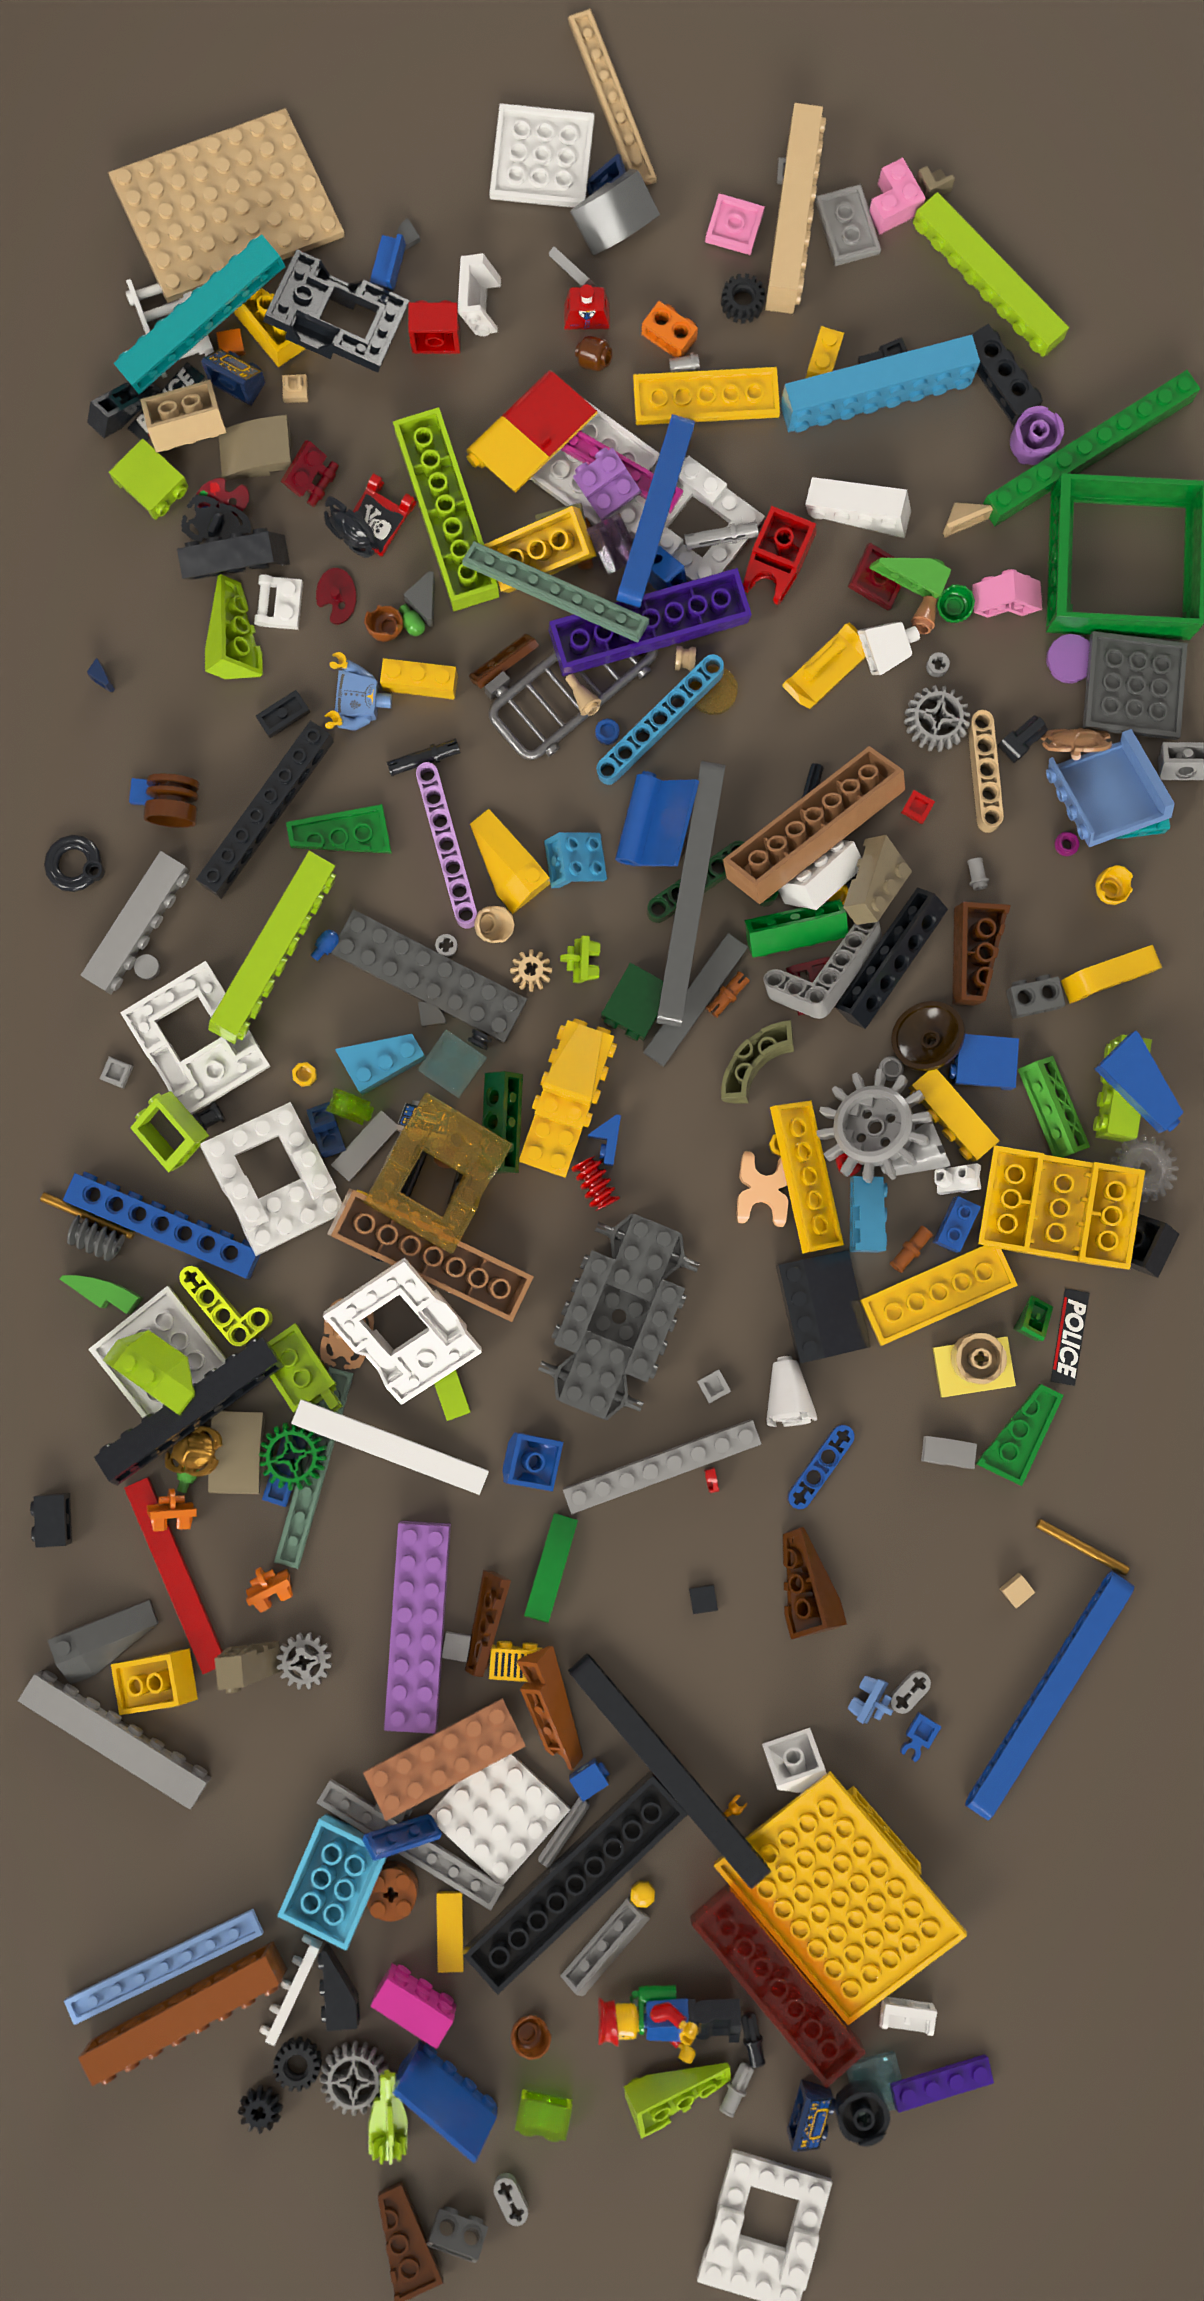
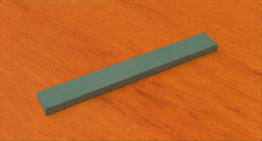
M473 541L462 560L463 565L637 643L649 624V618L475 541Z
M329 1367L328 1372L337 1384L335 1386L337 1390L334 1391V1394L343 1405L336 1412L343 1415L354 1373ZM324 1399L319 1402L318 1406L330 1410ZM315 1433L313 1438L316 1439L322 1435ZM322 1436L323 1440L317 1443L318 1447L327 1446L326 1450L320 1451V1455L328 1456L327 1460H319V1463L325 1466V1470L316 1469L320 1474V1478L315 1479L310 1476L313 1482L310 1486L303 1480L304 1487L301 1490L297 1488V1485L295 1486L274 1563L296 1569L300 1568L335 1444L333 1439ZM313 1455L303 1458L302 1469H300L302 1475L310 1468Z

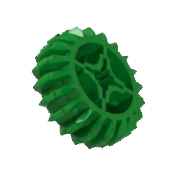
M285 1422L282 1426L283 1432L276 1426L273 1428L276 1436L271 1433L266 1434V1438L271 1441L270 1443L261 1442V1446L266 1448L267 1451L259 1453L260 1457H266V1460L260 1462L259 1466H268L269 1469L265 1470L263 1475L273 1474L269 1480L271 1484L279 1479L278 1488H283L285 1483L288 1482L287 1488L289 1491L293 1490L294 1483L301 1490L304 1487L303 1480L310 1486L313 1484L310 1476L315 1479L320 1478V1474L316 1469L325 1470V1466L320 1464L319 1460H327L328 1456L320 1455V1451L326 1450L327 1446L318 1447L317 1443L323 1440L322 1436L314 1439V1432L310 1431L307 1433V1430L304 1428L298 1430L299 1426L293 1424L292 1429H290L289 1424ZM292 1435L305 1439L309 1443L310 1448H299ZM284 1437L286 1442L284 1443L285 1450L282 1455L274 1457L275 1446ZM290 1449H292L293 1453H305L296 1458V1463H294L293 1459H281L291 1453ZM313 1455L310 1468L302 1475L300 1470L302 1469V1459ZM276 1464H287L294 1477L282 1473Z

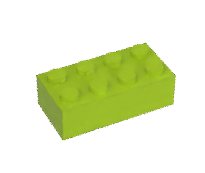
M1122 1034L1111 1040L1105 1047L1104 1058L1127 1035ZM1142 1038L1150 1052L1152 1039ZM1101 1076L1100 1081L1103 1082V1089L1097 1097V1106L1100 1107L1099 1116L1095 1117L1093 1123V1130L1096 1131L1095 1137L1119 1142L1136 1139L1138 1137L1141 1115Z

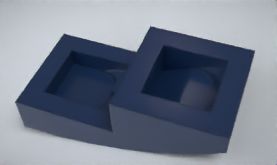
M330 1102L307 1109L310 1125L315 1134L322 1158L324 1159L346 1151Z

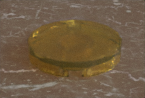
M708 666L706 669L710 673H716L720 668ZM724 668L721 680L694 706L701 712L709 715L721 714L729 710L737 696V682L733 674ZM697 681L690 684V689L698 690L702 687V684Z

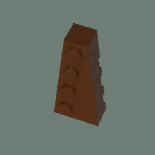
M962 902L954 908L952 1004L977 1006L986 1001L994 971V962L998 956L1000 939L1004 933L1005 920L1011 905Z

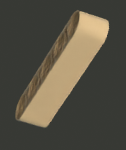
M979 710L974 713L969 721L968 738L977 824L981 831L990 833L995 831L1002 823L1004 813L994 718L989 711ZM975 720H982L986 728H979ZM978 744H985L988 747V752L980 751ZM980 768H988L991 772V775H983L980 771ZM983 791L991 792L993 799L987 800L984 798ZM985 815H992L996 823H988Z

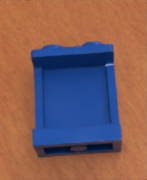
M965 1034L963 1046L954 1058V1064H950L949 1079H953L952 1085L964 1084L999 1087L1001 1090H1013L1016 1088L1019 1038Z

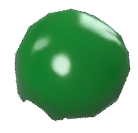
M954 584L946 588L941 596L938 597L937 608L944 620L951 623H959L966 620L972 614L975 599L972 591L966 586Z

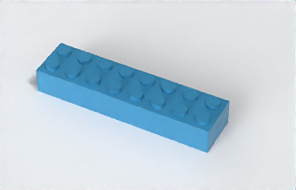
M968 335L786 383L780 407L788 432H802L810 426H825L833 420H848L856 414L863 412L865 414L873 413L878 408L886 406L893 408L901 402L909 400L916 402L924 396L931 394L938 396L950 389H964L972 383L980 359L973 336Z

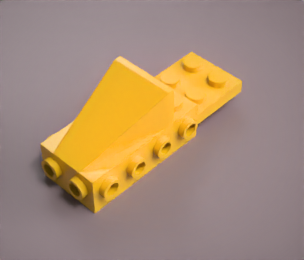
M574 1019L573 1022L567 1020L565 1026H560L556 1038L560 1040L557 1049L553 1048L548 1062L552 1063L550 1071H545L540 1083L543 1091L541 1096L536 1095L532 1106V1109L536 1110L519 1158L520 1163L564 1178L567 1176L583 1128H588L593 1116L592 1113H589L592 1103L597 1104L601 1090L597 1089L600 1080L605 1081L609 1067L605 1066L608 1057L613 1058L617 1044L613 1043L614 1036L610 1035V1030L602 1027H597L596 1030L587 1027V1022L579 1019Z

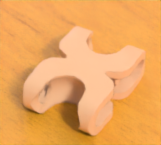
M744 1151L741 1158L739 1178L749 1189L742 1191L737 1198V1222L745 1223L748 1221L752 1206L755 1203L763 1202L772 1209L774 1225L783 1227L787 1218L788 1198L778 1190L787 1186L781 1157L778 1160L775 1173L765 1176L756 1170L754 1154L750 1151Z

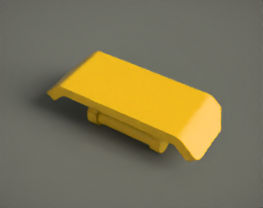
M851 623L845 624L826 645L782 684L799 704L809 709L815 706L866 657L857 632L858 630Z

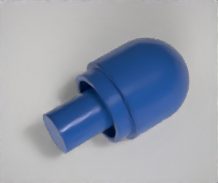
M333 930L322 932L314 944L316 949L310 956L317 962L324 953L328 956L339 943L338 934Z

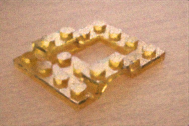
M426 1092L397 1138L363 1203L452 1254L474 1216L483 1192L491 1178L500 1168L512 1144ZM422 1151L463 1174L462 1179L450 1198L452 1200L442 1217L400 1193Z

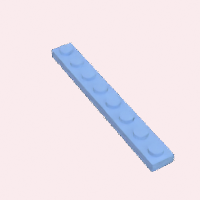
M254 1909L248 1910L67 1997L64 2000L65 2006L73 2024H78L261 1936L264 1931Z

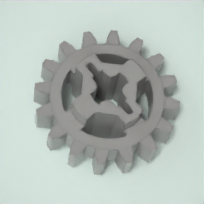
M310 1632L306 1638H303L302 1633H298L296 1641L294 1638L289 1637L287 1639L289 1646L283 1644L280 1647L284 1653L277 1655V1659L282 1660L277 1669L284 1670L280 1677L281 1679L288 1677L289 1686L296 1682L297 1689L299 1690L303 1684H306V1687L311 1689L313 1681L320 1685L322 1682L320 1676L324 1678L328 1676L329 1673L325 1668L332 1667V1663L327 1661L332 1656V1653L325 1652L328 1643L321 1645L319 1643L321 1641L320 1636L313 1640L312 1633ZM308 1645L314 1647L318 1652L309 1649ZM296 1646L295 1657L288 1659L290 1651ZM303 1655L305 1659L311 1660L307 1666L304 1663L297 1662ZM321 1663L319 1671L313 1675V1666ZM292 1670H295L298 1673H300L301 1677L294 1674Z

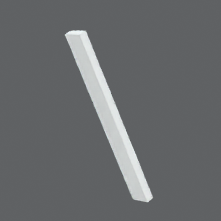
M300 1399L291 1422L293 1425L480 1495L489 1473L488 1470L302 1399Z

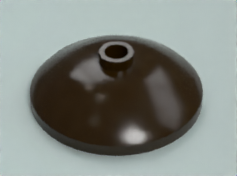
M938 1001L922 1002L910 1007L898 1018L892 1031V1047L897 1058L907 1067L919 1071L935 1070L948 1064L957 1056L964 1043L965 1026L959 1013L950 1005ZM936 1040L935 1044L929 1045L931 1041Z

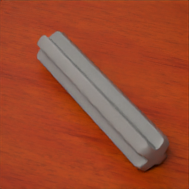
M580 1797L576 1800L540 1854L538 1861L543 1866L550 1867L590 1807L587 1800L583 1802Z

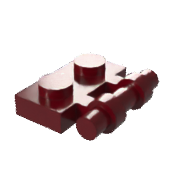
M304 441L280 482L298 497H303L307 491L311 494L307 503L315 507L318 501L324 498V491L328 484L336 478L335 473L339 465L331 461L326 468L323 462L327 455L312 442ZM318 473L322 477L315 486L312 481Z

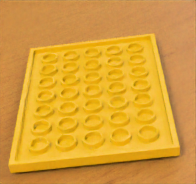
M831 1771L745 1837L772 1871L753 1889L743 1881L723 1856L714 1862V1867L847 2025H850L967 1936V1931Z

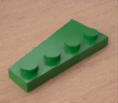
M382 804L286 822L291 848L392 854Z
M1039 1384L975 1464L1022 1486L1064 1395Z

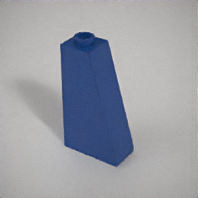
M1135 1030L1128 1034L1094 1069L1158 1133L1166 1130L1170 1132L1181 1122L1178 1118L1183 1114V1111L1140 1034Z

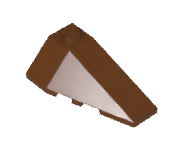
M798 1528L783 1534V1565L787 1568V1582H784V1591H787L788 1605L784 1606V1615L791 1640L847 1625L841 1600L805 1528Z

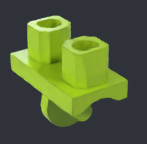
M581 936V938L574 939V946L567 947V954L560 955V961L567 963V971H573V983L580 984L587 980L599 978V966L589 965V956H599L600 943L590 940V936Z

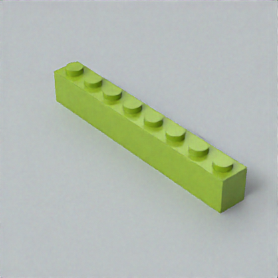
M938 192L916 211L913 221L916 230L920 234H924L931 241L933 248L940 251L947 258L949 264L963 274L966 282L973 285L980 292L981 297L996 308L998 315L1006 319L1013 326L1014 331L1029 342L1034 352L1045 357L1064 340L1069 327Z

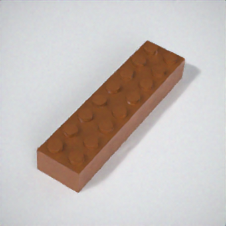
M274 1941L90 2040L78 2059L92 2087L100 2082L102 2085L111 2082L117 2077L116 2074L122 2070H125V2072L133 2070L140 2064L139 2061L146 2057L149 2060L157 2057L163 2052V2048L170 2044L172 2047L179 2045L186 2040V2035L195 2032V2034L203 2032L210 2026V2022L216 2019L219 2022L225 2020L233 2014L232 2010L240 2006L242 2009L247 2008L256 2001V1997L262 1994L268 1996L279 1989L278 1985L283 1981L287 1967Z

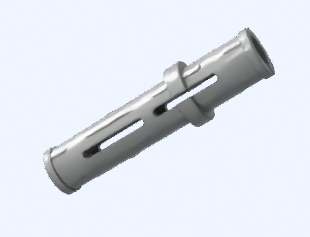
M757 521L739 525L733 523L729 527L684 534L687 550L720 543L732 542L734 544L738 540L755 538L759 535Z

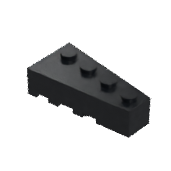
M267 528L254 529L253 534L245 535L244 532L230 534L229 539L222 540V537H212L207 539L208 543L200 544L199 541L186 542L185 547L177 548L182 579L195 580L214 577L220 574L224 575L223 571H227V573L245 572L246 567H249V569L270 568L269 563L280 564L281 566L290 565L285 535L270 532Z

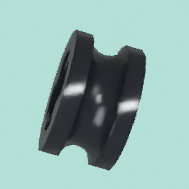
M473 1029V1036L469 1037L467 1041L487 1051V1043L492 1042V1038Z

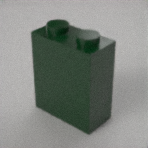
M630 963L601 1013V1018L604 1019L603 1023L615 1030L617 1027L626 1031L625 1035L634 1041H638V1039L644 1041L657 1019L663 980Z

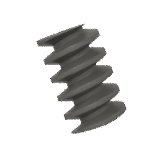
M80 1214L77 1215L69 1228L67 1243L71 1246L76 1244L80 1250L85 1248L89 1254L95 1252V1256L98 1258L104 1255V1260L107 1262L116 1257L123 1246L126 1235L122 1234L119 1239H116V1230L107 1235V1226L98 1231V1222L89 1227V1218L80 1223Z

